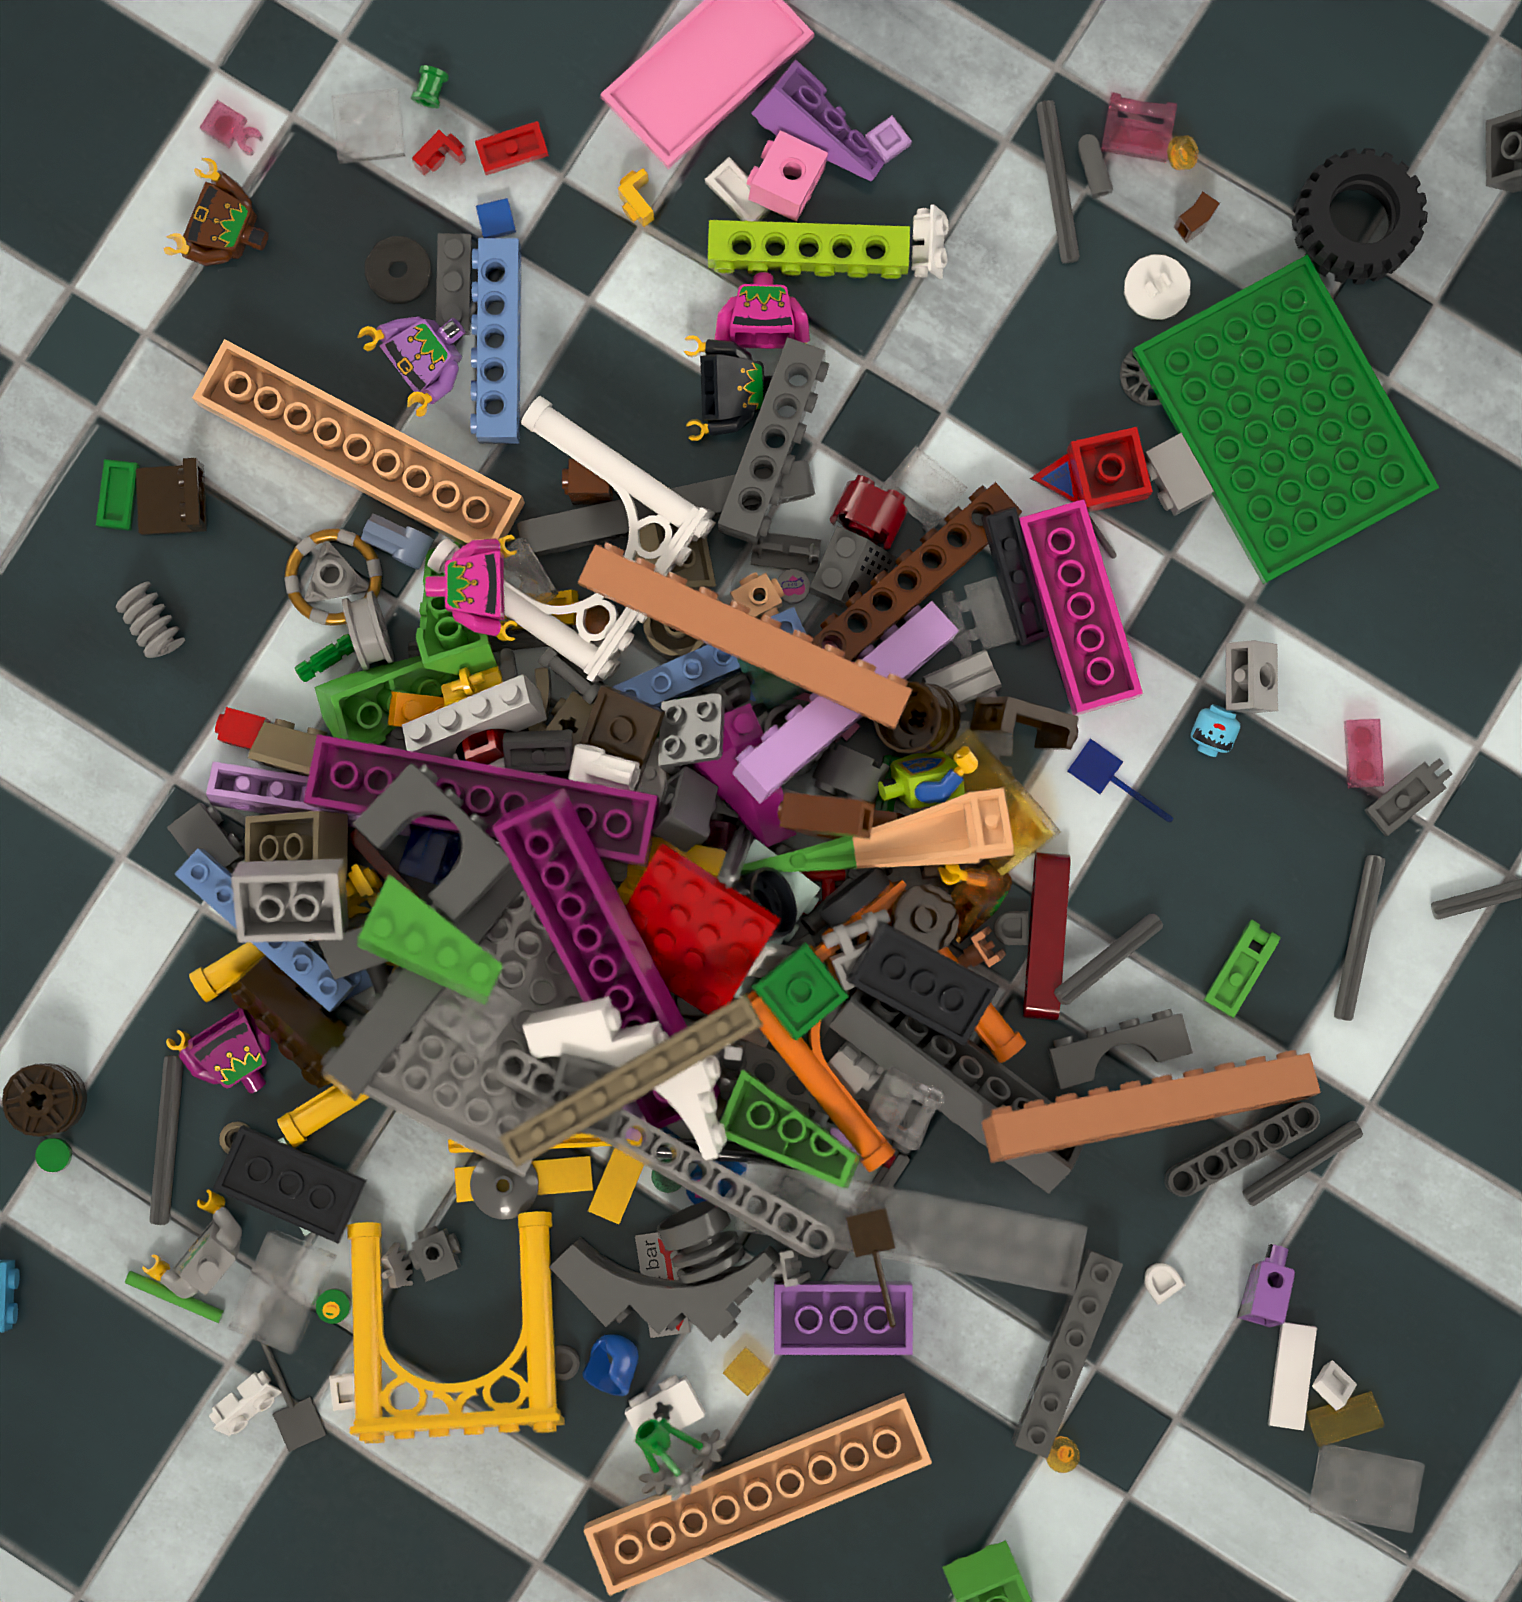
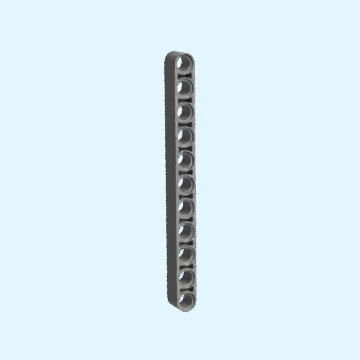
M517 1049L509 1050L496 1063L495 1074L499 1081L547 1109L565 1099L567 1094H573L554 1089L557 1071L523 1051ZM514 1059L519 1062L521 1073L517 1076H511L506 1073L504 1061ZM543 1076L550 1081L551 1091L549 1093H541L536 1090L534 1086L536 1077ZM624 1109L621 1112L615 1139L609 1140L597 1137L806 1257L813 1258L824 1255L833 1247L834 1235L825 1224L711 1159L704 1160L701 1153ZM629 1128L637 1129L641 1133L642 1142L639 1146L631 1145L627 1141L626 1132ZM658 1146H666L671 1150L672 1160L670 1163H663L658 1159L656 1154ZM689 1163H696L701 1167L702 1178L699 1181L692 1180L688 1176L687 1166ZM720 1180L728 1181L731 1184L733 1192L730 1198L722 1197L717 1191V1185ZM751 1197L761 1201L763 1209L760 1215H754L749 1211L748 1200ZM781 1214L787 1215L792 1221V1229L789 1233L783 1232L778 1226V1219ZM812 1231L817 1232L822 1238V1246L819 1250L813 1249L808 1243V1237Z

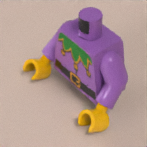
M418 316L390 321L378 326L377 330L370 326L364 327L360 330L358 338L364 335L372 337L373 342L367 343L363 347L366 351L373 350L379 340L384 342L380 345L381 349L414 391L408 397L407 407L416 402L421 403L422 406L416 410V416L422 417L427 413L428 403H436L453 389L459 371L458 363L462 359L461 354L453 343L466 332L462 325L453 317L440 327L434 320L423 319Z

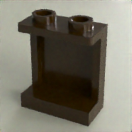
M1008 696L977 697L970 731L981 734L1013 733L1016 722L1037 729L1034 748L1040 750H1071L1078 737L1079 730L1077 725L1079 717Z

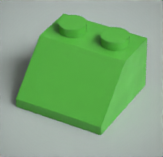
M1006 1540L998 1544L988 1545L979 1552L967 1557L958 1558L951 1564L943 1567L956 1602H1032Z

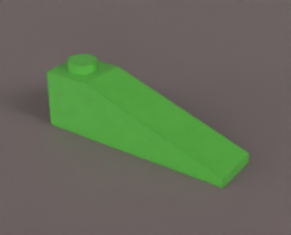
M420 655L344 675L315 686L314 689L322 718L333 737L380 745L386 740L385 736L397 727L388 725L392 697L391 691L439 697L442 694L441 685L458 680L459 678L455 674L425 668Z

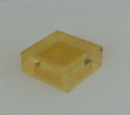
M745 1346L724 1369L723 1374L743 1393L749 1396L771 1369Z

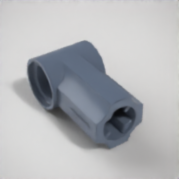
M372 514L368 519L361 537L362 541L392 554L394 559L417 570L420 569L434 540L414 528L408 526L406 528L401 527L376 514Z

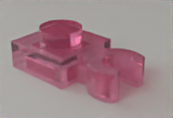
M219 100L215 102L199 127L202 132L229 149L233 142L236 141L240 149L250 156L254 154V151L246 145L247 139L250 137H255L259 141L264 139L256 128H244L247 119Z

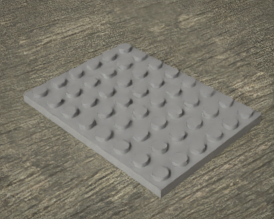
M461 851L459 857L457 858V860H456L454 866L452 867L450 873L455 869V867H456L457 864L459 863V860H460L461 855H462V851ZM525 889L479 945V947L503 965L500 976L486 1005L446 987L363 1091V1094L522 1177H524L532 1160L516 1168L499 1137L547 1108L499 1081L495 1074L496 1063L505 1052L514 1049L523 1051L532 1057L523 1029V1025L532 1013L584 1003ZM433 902L431 908L440 914L443 910ZM547 1056L535 1059L557 1071L561 1056ZM514 1059L504 1061L506 1073L511 1076H517L521 1073L519 1062ZM539 1076L535 1078L534 1086L536 1090L541 1093H549L551 1091V1083L546 1077Z

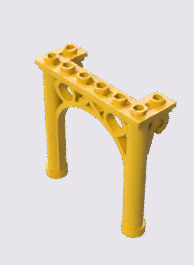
M355 864L351 867L353 871L347 874L350 878L346 882L349 918L372 910L359 905L367 900L371 908H373L381 892L379 888L384 886L374 869ZM247 942L208 967L196 969L189 974V977L198 994L208 1003L226 991L227 987L253 962L265 954L254 944ZM390 961L386 962L388 966H394L392 972L398 966ZM333 1085L293 1111L284 1114L277 1119V1122L286 1139L296 1148L307 1141V1136L370 1097L362 1093L354 1101Z
M526 1212L518 1214L523 1323L521 1335L515 1349L504 1363L489 1374L472 1381L455 1384L435 1383L421 1379L409 1373L394 1359L384 1336L383 1284L381 1276L382 1224L363 1222L347 1225V1239L351 1240L355 1419H353V1426L349 1427L351 1435L359 1437L360 1442L372 1444L384 1443L385 1436H394V1439L415 1438V1432L429 1431V1437L450 1436V1430L463 1429L464 1435L485 1434L484 1428L498 1427V1433L519 1432V1425H528L533 1427V1431H536V1433L557 1432V1425H565V1418L561 1415V1411L557 1408L552 1283L551 1269L549 1268L551 1265L549 1228L553 1227L551 1212ZM526 1349L528 1382L519 1374L511 1371ZM382 1358L390 1369L398 1375L397 1378L386 1385L383 1391ZM503 1376L515 1380L520 1386V1395L514 1402L501 1404L496 1403L492 1399L491 1388ZM406 1382L416 1387L420 1398L414 1408L398 1410L391 1404V1394L396 1388ZM484 1387L482 1392L484 1400L495 1411L463 1413L467 1401L472 1397L479 1396L477 1389ZM426 1390L433 1392L432 1398L440 1399L446 1404L449 1414L419 1415L424 1411L428 1403ZM446 1393H461V1394H459V1396L457 1397V1399H456V1401H455V1400L452 1398V1396H450V1395H448V1394H446ZM528 1398L529 1409H519ZM383 1407L394 1417L383 1418Z

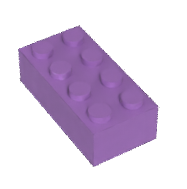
M774 1281V1355H913V1285L911 1281H886L896 1322L894 1328L889 1326L879 1281H804L800 1285L785 1287L784 1281Z

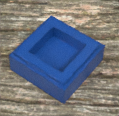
M508 198L476 206L483 238H497L517 233Z

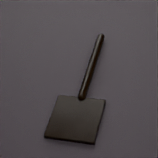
M885 1207L848 1216L846 1221L855 1258L873 1255L889 1326L894 1328L896 1322L879 1252L896 1248Z

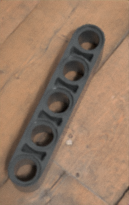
M1297 1101L1277 1110L1171 1166L1164 1175L1165 1187L1169 1192L1180 1197L1193 1195L1315 1130L1320 1123L1318 1109L1310 1103ZM1299 1108H1305L1309 1113V1121L1302 1127H1299L1294 1120V1114ZM1274 1123L1279 1128V1137L1276 1141L1269 1143L1264 1137V1130L1269 1124ZM1244 1139L1248 1142L1250 1148L1248 1155L1240 1159L1234 1154V1145L1237 1141ZM1215 1155L1220 1163L1219 1168L1215 1173L1207 1174L1203 1167L1204 1161L1208 1156ZM1185 1171L1189 1175V1184L1185 1189L1177 1190L1174 1187L1173 1178L1178 1172Z

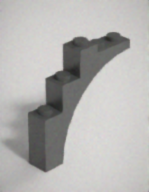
M580 1237L549 1268L605 1327L614 1319L621 1323L635 1310L659 1335L666 1327L672 1331L687 1316L712 1342L719 1334L723 1338L727 1337L738 1326V1323L735 1321L741 1312L738 1306L753 1292L749 1286L757 1279L763 1283L777 1269L773 1263L780 1254L770 1245L749 1262L726 1273L684 1284L680 1283L679 1280L649 1277L626 1269L601 1255Z

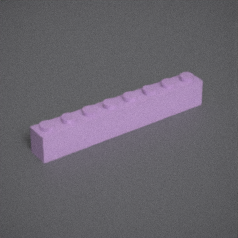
M931 601L923 609L919 605L913 608L904 617L906 621L904 625L900 628L893 625L881 636L880 639L883 642L875 648L872 644L869 645L858 655L857 659L876 666L875 673L887 678L889 673L906 680L948 645L959 630ZM812 693L809 697L812 701L805 708L800 704L796 706L785 717L788 721L780 729L777 725L772 726L760 738L763 741L762 744L756 749L750 745L736 758L739 764L732 774L759 803H762L863 716Z

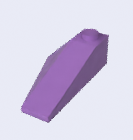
M795 59L751 114L758 119V122L764 128L772 131L776 136L780 130L827 152V161L872 181L885 162L861 132L849 128L844 119L846 113L840 106L834 109L824 96L827 89Z

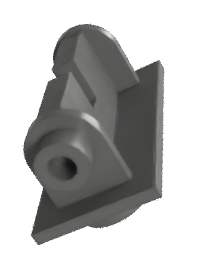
M768 533L766 537L760 536L757 545H752L751 565L798 569L804 572L816 573L821 540Z

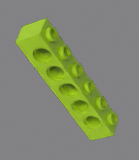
M709 220L708 268H714V271L718 273H733L734 269H748V273L751 274L759 272L768 273V270H781L782 274L790 276L800 275L801 271H815V275L822 277L833 276L835 272H846L848 276L854 278L867 277L868 273L881 274L883 278L897 279L901 277V274L908 273L910 226ZM739 242H745L751 247V250L747 254L739 255L733 251V247ZM778 243L783 246L784 252L778 256H772L766 251V248L770 244ZM810 244L815 246L818 252L812 257H806L799 250L802 246ZM843 245L850 249L851 254L846 258H839L834 255L833 249ZM876 246L883 250L884 256L879 259H872L867 255L866 251L870 247Z

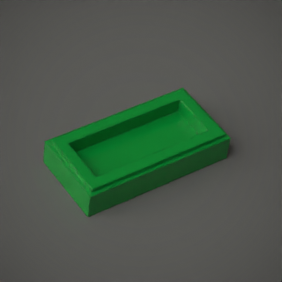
M104 459L96 526L132 531L137 491L136 469L140 467L138 463Z

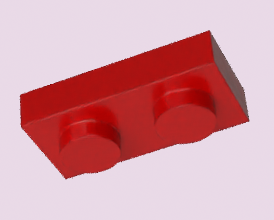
M538 121L475 141L486 176L549 156Z

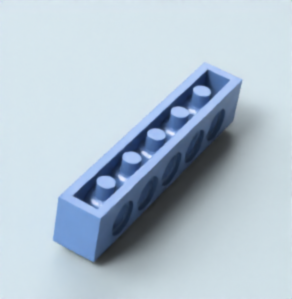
M478 238V249H472L473 269H478V282H472V301L478 302L477 315H472L471 318L472 335H477V348H471L472 368H477V381H471V400L477 401V414H471L470 418L471 434H476L480 444H520L521 245L518 238ZM494 269H501L505 272L503 279L498 282H492L487 279L488 274ZM493 302H501L505 305L504 310L498 315H492L487 312L489 305ZM498 334L504 337L503 344L498 348H491L487 345V341L492 335ZM494 367L504 370L503 377L498 381L487 379L488 371ZM499 400L504 403L502 411L498 414H489L486 411L487 405L491 401Z
M794 607L770 617L782 623L780 629L793 634L794 630H798L806 634ZM705 645L612 687L660 708L663 701L676 700L677 697L683 698L747 670L752 664L715 647Z
M197 849L175 875L236 928L232 873L205 849ZM308 941L251 942L329 1012L335 1011L357 986L348 976L334 980L325 956Z

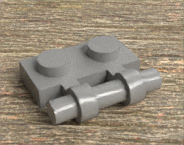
M886 909L874 914L872 911L861 915L862 919L846 926L842 923L833 927L832 932L821 936L827 949L840 944L842 952L831 956L830 959L844 991L855 987L847 982V978L870 941L868 940L853 947L850 939L867 931L871 938L881 920L885 923L891 921Z

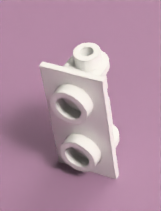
M933 204L930 205V209H917V215H914L913 240H925L924 245L913 246L912 270L915 271L916 277H927L929 271L939 279H943V268L947 265L944 235H947L949 225L945 213Z
M262 1370L260 1373L254 1372L237 1387L243 1397L241 1400H238L235 1394L231 1392L217 1405L212 1407L213 1412L209 1414V1417L216 1424L213 1428L227 1436L242 1431L247 1426L249 1419L258 1412L268 1409L274 1403V1398L282 1393L281 1390L268 1384L271 1379L265 1371Z

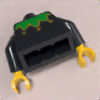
M690 335L686 337V341H696L698 343L696 351H684L687 356L696 357L701 352L706 353V355L700 356L702 420H708V423L705 424L698 419L690 420L686 426L699 425L701 433L697 436H689L688 438L692 441H698L707 433H710L711 436L738 432L753 420L755 412L760 411L773 376H764L763 363L753 360L750 352L733 341L708 339L706 342H701L697 336Z

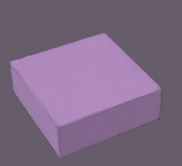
M890 116L865 135L866 140L885 162L884 164L912 144L911 139L893 116Z

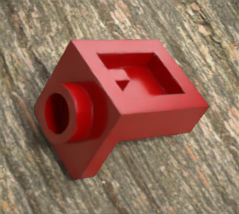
M438 130L412 157L415 168L425 176L430 170L434 172L444 163L446 159L444 155L446 153L450 154L462 165L466 161L462 151L465 147L453 134L450 133L446 136Z

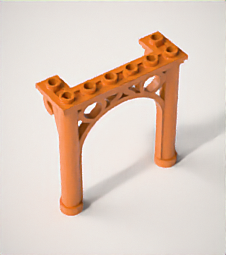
M889 880L890 884L878 896L852 915L843 925L846 926L862 919L861 915L872 911L874 914L883 909H886L891 920L893 904L899 895L906 891L904 887L907 885L903 880L896 882ZM829 927L821 936L832 932L833 928ZM868 931L857 936V945L866 942V937L869 934ZM823 941L815 948L809 944V947L821 962H825L828 971L840 984L830 959L831 956L837 954L835 952L841 948L840 944L828 949ZM947 946L938 950L941 954L960 963ZM754 990L749 993L747 992L746 995L763 1023V1026L759 1027V1029L861 1156L860 1162L866 1170L871 1172L885 1163L895 1153V1149L883 1137L827 1065L820 1045L821 1021L809 1030V1047L802 1037L797 1041L791 1038ZM990 1002L977 1024L975 1032L998 1062L1003 1063L1019 1052L1027 1042L1018 1031L1014 1032Z

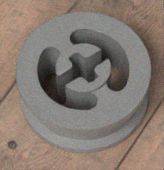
M369 591L366 598L353 602L349 598L342 599L347 627L362 669L364 671L368 670L371 663L385 659L388 663L394 662L391 641L374 592Z

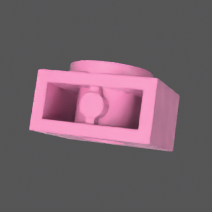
M780 130L774 141L768 140L761 155V158L764 160L760 168L754 166L748 177L747 185L751 186L748 199L797 222L825 170L828 153ZM791 175L796 177L797 179L791 180L786 178L785 176Z

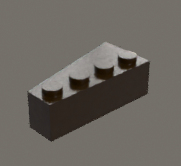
M264 955L253 962L227 987V990L232 994L235 1004L241 1009L247 1010L255 1019L258 1029L264 1034L270 1035L278 1044L280 1053L285 1058L293 1060L302 1070L303 1078L319 1089L331 1083L322 1076V1069L325 1066L321 1062L333 1046L339 1049L347 1040L343 1034L348 1027L340 1020L335 1023L323 1014V1006L311 996L299 993L300 985Z

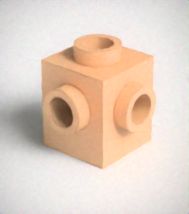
M757 572L739 581L741 586L730 592L733 601L750 609L748 615L760 620L763 615L771 617L778 614L779 611L777 609L782 607V600L780 598L785 596L776 578L770 580L766 573L758 576ZM756 595H763L765 599L756 601L754 597Z

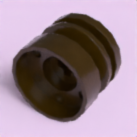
M908 682L906 687L912 689V692L894 730L874 721L878 736L887 747L897 752L933 754L944 750L954 741L960 729L961 713L957 700L947 689L937 684Z
M52 1063L34 1064L21 1068L8 1080L2 1097L4 1114L12 1127L25 1135L38 1137L68 1131L79 1122L86 1110L87 1103L85 1085L78 1074L65 1065ZM40 1094H45L47 1099L42 1102L43 1105L37 1106L35 1100L39 1098Z

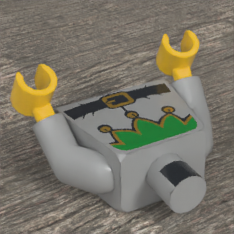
M209 1189L206 1190L209 1194L208 1201L205 1202L198 1199L197 1205L200 1209L213 1214V1220L177 1262L173 1270L170 1269V1265L156 1254L151 1255L156 1259V1263L151 1269H147L145 1266L142 1267V1270L156 1281H161L174 1294L185 1299L192 1297L198 1291L204 1295L208 1294L238 1257L241 1244V1227L229 1210L224 1207L225 1198Z

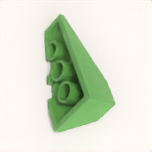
M453 542L456 545H458L459 548H461L460 543ZM436 548L428 550L423 576V601L420 602L419 608L421 615L420 625L416 633V640L424 667L459 675V669L464 667L468 668L471 675L496 667L497 663L489 636L473 632L455 621L452 612L445 608V597L426 596V577L445 576L443 572L438 574L427 566Z

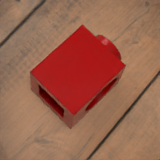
M226 707L225 713H220L218 716L215 733H218L217 740L223 743L250 750L264 722L271 723V721L262 716Z

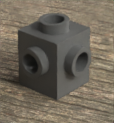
M436 1225L417 1233L419 1239L411 1243L413 1249L409 1251V1255L414 1268L422 1270L426 1282L461 1267L457 1254L462 1251L455 1233L449 1235L447 1228L438 1231ZM432 1246L438 1248L439 1256L432 1254Z

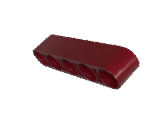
M1035 853L1023 1006L1024 1018L1056 1021L1059 1019L1061 1003L1055 997L1054 991L1062 984L1071 865L1070 855Z

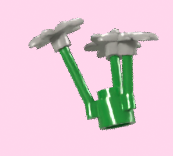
M662 1418L659 1422L656 1419H649L643 1422L637 1429L634 1440L642 1449L650 1469V1473L639 1476V1480L646 1483L642 1492L649 1493L655 1489L657 1495L661 1496L664 1493L665 1485L672 1487L666 1492L667 1495L671 1496L672 1501L679 1499L683 1493L689 1495L692 1490L691 1486L702 1482L701 1476L704 1472L709 1471L712 1461H721V1456L717 1451L725 1446L726 1441L723 1439L719 1440L720 1431L718 1429L714 1430L711 1437L707 1433H703L701 1440L698 1441L673 1427L665 1418ZM670 1434L693 1446L692 1453L699 1455L687 1473L684 1469L677 1466L667 1454L671 1446ZM653 1454L661 1457L664 1461L662 1465L657 1464Z

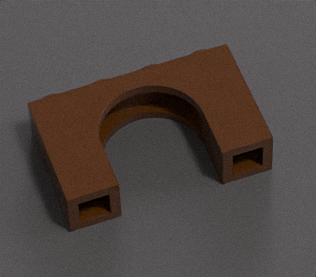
M784 792L783 801L780 802L778 807L780 827L824 841H831L845 836L870 839L873 827L906 817V815L898 812L874 810L875 804L864 800Z

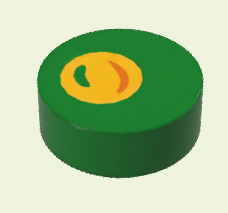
M332 1288L326 1290L316 1301L317 1315L322 1321L329 1324L343 1321L351 1311L350 1297L341 1289Z

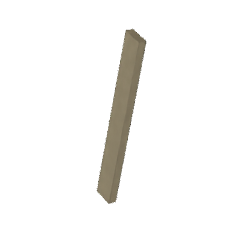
M744 994L506 1132L499 1138L517 1168L763 1026V1023L747 995Z

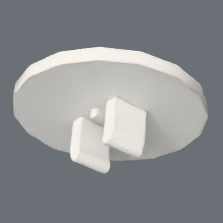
M1149 255L1139 259L1129 269L1124 281V295L1128 305L1137 315L1148 320H1165L1175 316L1184 308L1190 295V280L1186 270L1177 260L1165 255Z

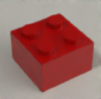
M1137 427L1080 439L1069 444L1067 452L1079 500H1085L1088 513L1145 500L1152 494L1151 482Z

